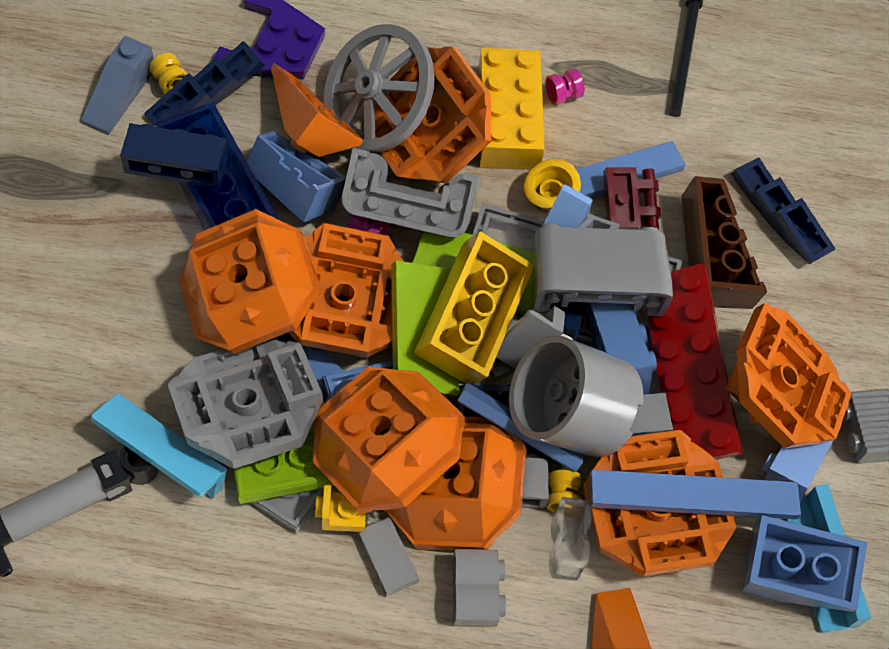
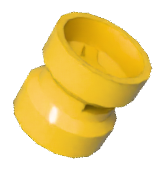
M170 52L158 55L149 65L151 74L156 80H159V86L164 94L187 75V72L180 68L178 58Z
M556 470L551 472L548 479L551 494L549 495L547 509L553 513L564 515L579 513L582 510V499L579 496V490L583 487L582 474L572 470Z

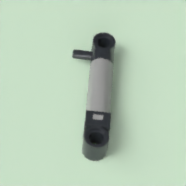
M124 446L120 453V460L113 449L92 459V466L1 508L0 577H6L13 572L3 547L107 497L111 502L133 491L130 482L137 485L148 484L156 478L159 469L149 462L141 467L132 466L136 459L142 457Z

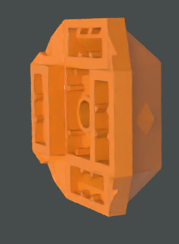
M452 46L427 48L433 61L435 80L429 108L417 129L405 141L392 149L380 152L397 177L447 183L491 142V94L460 51ZM416 57L402 66L389 80L419 82V68ZM390 91L387 99L405 119L412 108L417 93ZM378 103L375 104L376 139L396 128V125Z
M257 209L197 233L179 278L195 338L202 343L212 345L232 354L295 330L307 314L312 302H315L322 292L304 234L299 229ZM247 274L246 278L242 282L238 283L239 279L243 275Z
M323 223L312 234L305 237L322 292L317 300L312 302L299 326L288 333L303 346L367 358L392 346L391 264L396 260H404L395 250L396 247L389 236ZM337 296H345L349 301H341L337 299Z
M766 303L756 307L739 346L736 347L737 362L726 390L750 413L751 423L762 425L784 448L825 444L837 439L852 393L845 382H840L837 369L827 353L786 310L771 307V305Z
M367 367L320 407L314 425L313 463L359 514L372 512L373 510L404 508L459 460L465 418L419 372ZM390 429L386 434L379 435L381 431Z
M464 417L465 426L462 433L459 460L406 507L384 511L417 550H488L495 542V539L507 530L521 515L527 449L517 436L510 434L484 417ZM451 471H460L455 478L446 479V476Z
M681 430L631 436L618 451L601 457L593 470L723 478L719 462L704 449L691 442V438ZM589 476L583 484L598 552L641 576L713 566L737 528L734 516L679 512L659 514L655 511L590 507Z

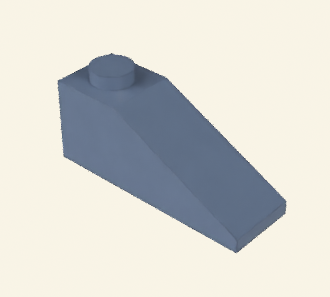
M128 36L122 38L105 64L82 116L81 122L107 135L111 133L152 75L149 70V65L154 59L151 46Z

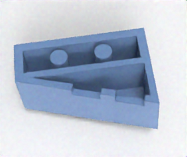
M275 131L257 135L244 167L303 223L334 211L343 192L346 180L344 175L308 152L303 154L290 144L289 140Z
M586 302V317L594 348L632 364L640 376L643 395L649 394L652 371L657 369L654 352L652 350L648 351L646 346L647 334L643 324H638L636 318L638 310H634L633 304Z

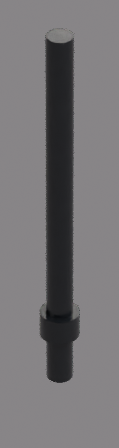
M686 0V7L688 9L669 111L672 117H679L681 115L698 12L703 6V0Z

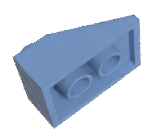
M761 515L752 529L741 592L778 602L856 612L867 542Z

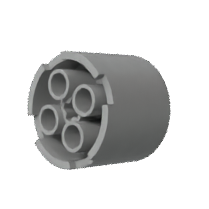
M563 336L546 337L535 343L524 354L514 372L509 392V408L512 420L516 428L524 436L597 458L613 454L630 439L634 433L630 428L635 419L638 406H643L642 382L632 364L619 357Z

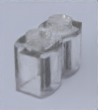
M563 497L559 502L551 522V537L554 545L549 555V570L552 578L578 581L588 563L590 544L586 533L591 524L592 514L587 500Z

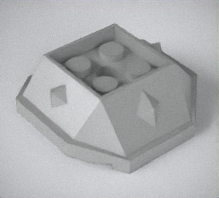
M270 339L236 354L220 349L194 357L183 368L179 376H175L167 384L187 445L233 469L302 447L323 403L322 391L300 342L292 341L284 343Z

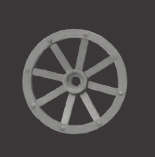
M392 24L369 27L351 38L340 50L331 65L326 79L324 104L335 112L333 115L339 119L338 124L344 121L349 125L364 103V140L360 146L354 148L371 153L383 152L405 141L417 129L429 108L434 90V66L429 50L418 36L403 27ZM391 38L401 39L409 45L408 49L381 68ZM379 40L370 67L367 69L360 51L372 42ZM416 57L419 68V82L389 80L388 77ZM352 61L358 76L355 81L341 83L344 73ZM390 91L417 93L412 108L405 119L387 99ZM357 92L341 117L338 105L339 94ZM378 103L396 125V128L390 133L375 139V104Z

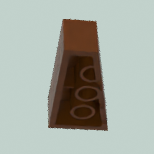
M694 176L681 195L689 267L704 263L706 266L714 306L753 309L767 293L764 282L759 281L756 273L758 269L754 256L750 257L745 244L747 237L744 229H740L736 221L737 211L725 180Z

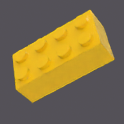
M481 48L478 78L491 94V142L479 152V168L531 170L539 162H542L545 150L541 50Z
M481 231L464 242L414 354L465 384L468 382L473 385L487 378L535 265Z

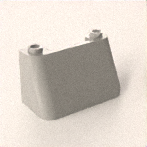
M352 148L342 193L343 206L349 213L447 237L460 236L467 230L479 194L481 177L465 173L455 176L448 186H444L442 194L386 182L389 166L383 156L366 150Z
M546 223L534 233L533 311L549 312L550 304L560 301L561 307H568L569 302L633 304L634 310H640L642 305L647 307V316L664 317L673 300V288L665 235L659 232L657 228L643 227L639 230L561 227L556 223Z

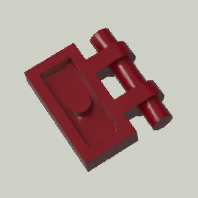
M606 167L603 171L607 220L620 224L619 229L638 230L641 228V219L646 220L647 227H655L659 230L661 208L657 206L656 192L659 191V182L655 180L654 169L642 170L643 179H637L636 167ZM638 192L644 193L645 206H639Z

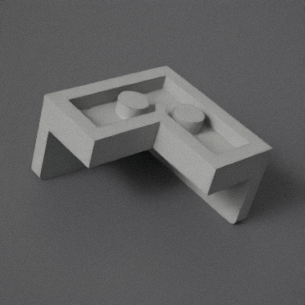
M554 306L549 312L528 310L520 320L513 316L496 358L516 369L524 354L535 343L549 336H561L563 334L565 312Z

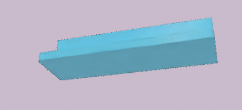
M119 393L91 415L92 423L197 497H202L206 493L211 498H214L222 491L227 472L225 467L208 455L187 445L185 439Z
M828 484L815 486L807 496H803L800 502L801 516L797 520L785 519V521L845 536ZM862 587L860 588L856 612L811 606L820 633L857 628L871 618Z

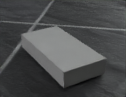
M390 517L365 527V532H358L360 541L386 597L419 583V577Z

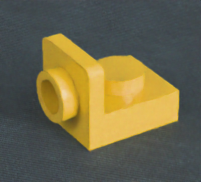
M324 485L323 496L316 497L315 518H322V530L365 532L366 513L359 514L339 492H331V485Z

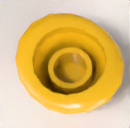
M548 159L539 162L529 171L523 188L525 196L532 204L545 212H550L563 185L565 184L580 192L581 181L579 173L572 164L562 159Z

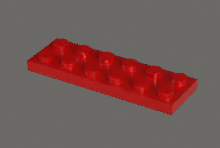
M704 263L671 271L673 300L664 317L647 316L656 358L661 393H666L673 431H683L691 438V442L704 449L716 460L742 455L743 450L732 395L726 390L729 379L707 268Z

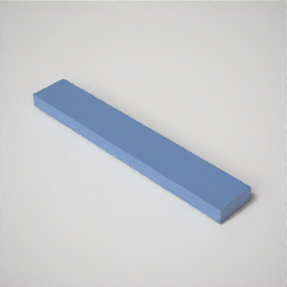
M591 470L589 474L590 507L746 517H761V515L772 518L796 520L801 516L798 482Z

